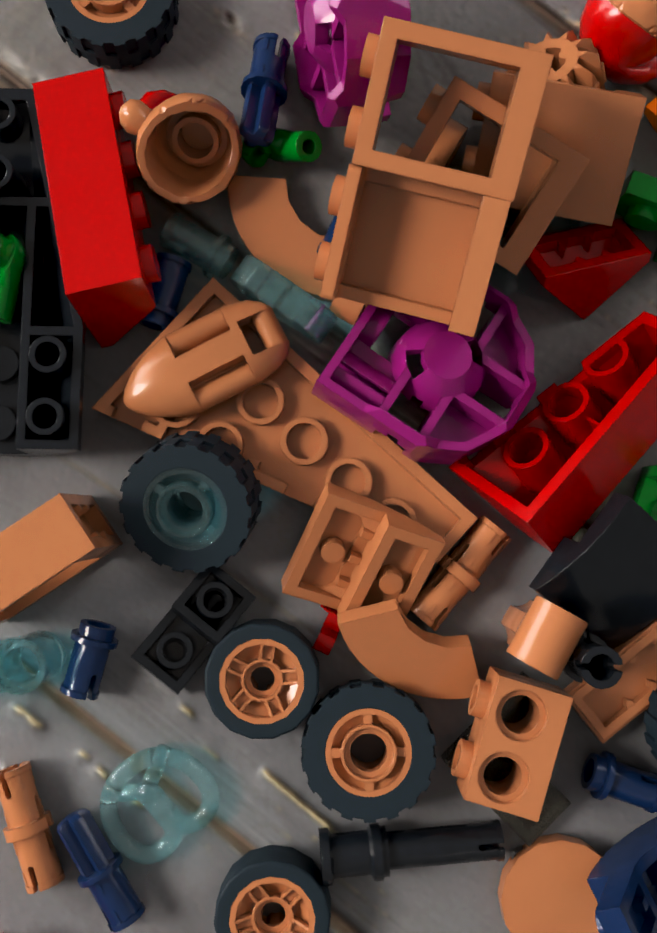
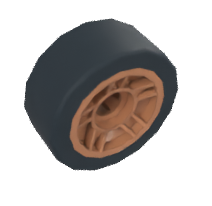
M252 619L232 628L219 644L215 646L205 668V695L213 714L230 731L250 739H274L295 730L311 713L319 693V660L312 648L311 642L296 627L277 619ZM259 667L269 668L275 677V680L267 685L266 690H258L259 683L252 676V672Z
M269 845L249 851L231 866L221 884L214 917L216 933H329L331 896L328 886H323L321 870L310 857L291 847ZM270 902L279 903L284 908L285 915L278 912L270 913L266 917L263 915L264 906Z

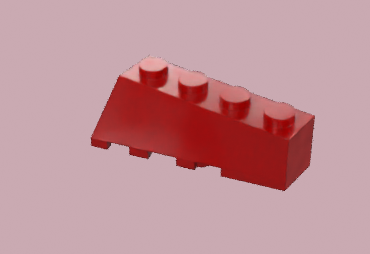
M98 68L32 83L65 295L101 348L113 346L156 307L152 283L161 281V272L153 245L144 244L142 230L151 228V219L143 192H135L132 179L142 175L137 166L134 143L132 140L125 141L124 128L121 126L119 119V110L127 101L122 90L112 91L104 69Z
M645 311L583 359L581 361L583 370L574 378L558 386L553 383L536 398L540 405L518 421L513 429L489 444L471 460L465 457L448 467L511 524L551 553L554 552L563 537L572 539L657 440V316Z

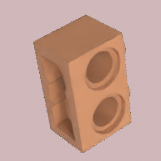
M489 666L486 680L477 679L471 693L468 714L475 718L469 739L461 738L458 741L452 759L451 775L457 777L456 783L463 799L538 822L573 697L559 686ZM517 695L528 697L529 710L522 720L515 723L502 721V708L508 699ZM498 757L512 759V769L506 778L496 782L484 779V770L491 760Z

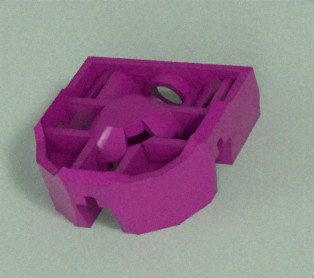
M294 0L300 35L292 46L299 88L303 96L314 103L319 116L318 119L323 127L347 126L352 106L364 107L370 79L359 76L367 35L369 32L380 35L384 16L411 22L409 0ZM399 44L382 122L388 121L391 116L389 102L400 99L405 92L411 60V47Z
M488 285L484 299L487 303L484 307L493 314L484 324L476 338L448 331L449 325L368 305L316 380L312 394L370 433H373L376 429L385 436L390 434L398 440L397 444L404 448L402 454L412 461L451 465L483 449L513 429L536 389L534 342L518 315L517 305L491 285ZM393 315L411 328L395 342L387 359L371 350V347ZM420 354L421 365L424 371L413 379L407 367V356ZM479 390L504 408H511V410L504 418H501L474 400L476 392ZM400 392L408 400L412 396L423 402L420 408L429 411L417 430H414L388 412Z

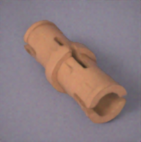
M481 516L478 519V522L469 531L470 533L449 556L445 555L438 562L440 567L419 592L410 609L434 631H437L451 610L469 590L474 593L481 585L478 579L487 570L486 568L496 556L512 541L500 527L485 516Z
M30 761L20 763L19 767L15 764L0 770V801L8 826L3 829L6 842L13 843L22 869L27 894H34L38 891V888L39 892H42L59 884L64 880L65 874L57 856L49 826L54 824L50 810L44 811L34 782L35 779Z

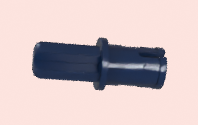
M263 33L255 38L250 73L244 77L241 83V94L245 100L239 130L240 135L244 137V144L251 148L257 145L268 147L272 144L279 107L285 103L288 96V89L284 78L287 61L291 52L290 44L283 38L280 41L278 55H275L278 34Z
M81 808L67 815L57 825V833L81 874L77 881L81 888H89L104 914L110 930L113 932L121 931L140 918L146 909L143 902H140L120 866L124 858L120 852H112L88 809Z

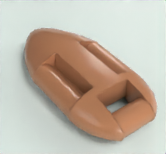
M245 300L220 307L164 336L145 353L132 371L124 388V405L136 413L153 417H181L204 412L259 384L273 374L286 359L290 348V340H288L273 308L265 303ZM252 322L266 349L253 354L239 326Z

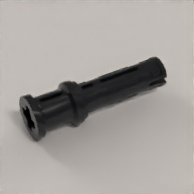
M498 819L491 820L490 822L386 831L385 825H379L378 822L369 823L367 830L330 833L328 827L318 828L323 886H332L336 878L371 875L374 881H384V877H390V870L490 860L504 861L505 849L504 847H499L500 843H504V836Z

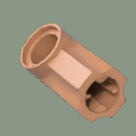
M536 595L534 601L529 600L526 604L520 606L510 605L501 621V624L506 629L507 644H509L506 652L555 680L559 679L588 625L584 620Z

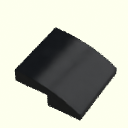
M614 492L578 543L563 537L529 587L544 599L587 622L586 633L598 636L608 647L615 649L657 618V521L631 497Z

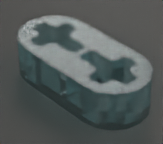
M251 255L245 256L229 279L244 295L253 301H260L271 306L277 318L315 343L321 344L338 320L337 316L323 303Z

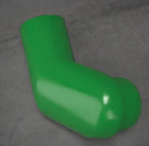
M276 127L274 140L268 147L257 145L251 148L245 145L244 140H242L241 157L254 168L264 166L268 158L277 162H313L321 154L322 143L319 136L313 131H291Z
M1 233L0 323L12 324L22 284L26 250L20 240L14 235L10 234L5 237Z

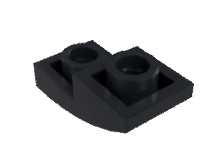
M209 567L206 572H199L173 603L170 611L133 653L131 658L178 695L209 657L215 646L226 636L256 597L220 567Z

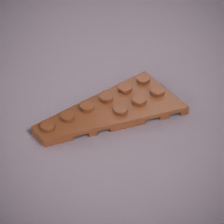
M214 277L92 407L96 411L161 440L175 433L184 435L188 431H200V434L209 436L212 433L222 437L221 440L229 445L233 443L241 450L240 454L246 461L250 460L255 468L253 471L255 478L260 480V484L315 508L327 482L379 502L415 520L444 538L445 546L436 563L446 555L478 519L417 462L403 455V450L388 436L383 435L376 429L373 433H370L313 395L312 389L320 374L292 348H289L288 355L282 365L268 378L204 412L181 417H153L136 413L127 408L123 401L124 388L132 371L146 352L164 336L220 307L240 302ZM252 322L239 326L253 354L266 349Z

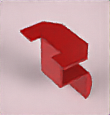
M321 605L328 612V615L312 648L329 655L340 631L337 622V609Z

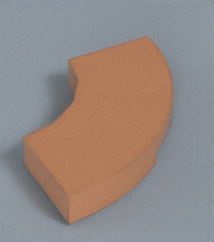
M235 175L228 185L229 205L236 229L246 249L270 276L283 286L309 298L332 302L331 300L320 298L323 281L314 279L317 249L325 236L317 234L300 221L289 202L286 179Z
M396 599L337 613L338 626L348 648L369 672L383 682L404 692L435 699H465L471 697L474 684L479 679L468 635L442 636L424 631L405 617Z

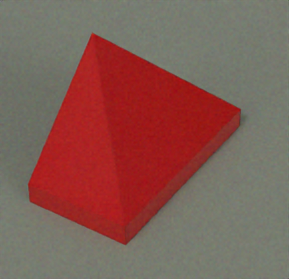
M621 219L613 220L612 227L594 224L544 235L540 238L525 264L546 290L585 320L649 263L652 252Z

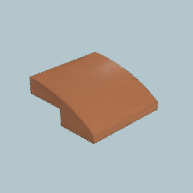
M327 482L281 579L282 593L337 609V613L396 599L406 617L445 546V541L442 536L415 520L370 498Z

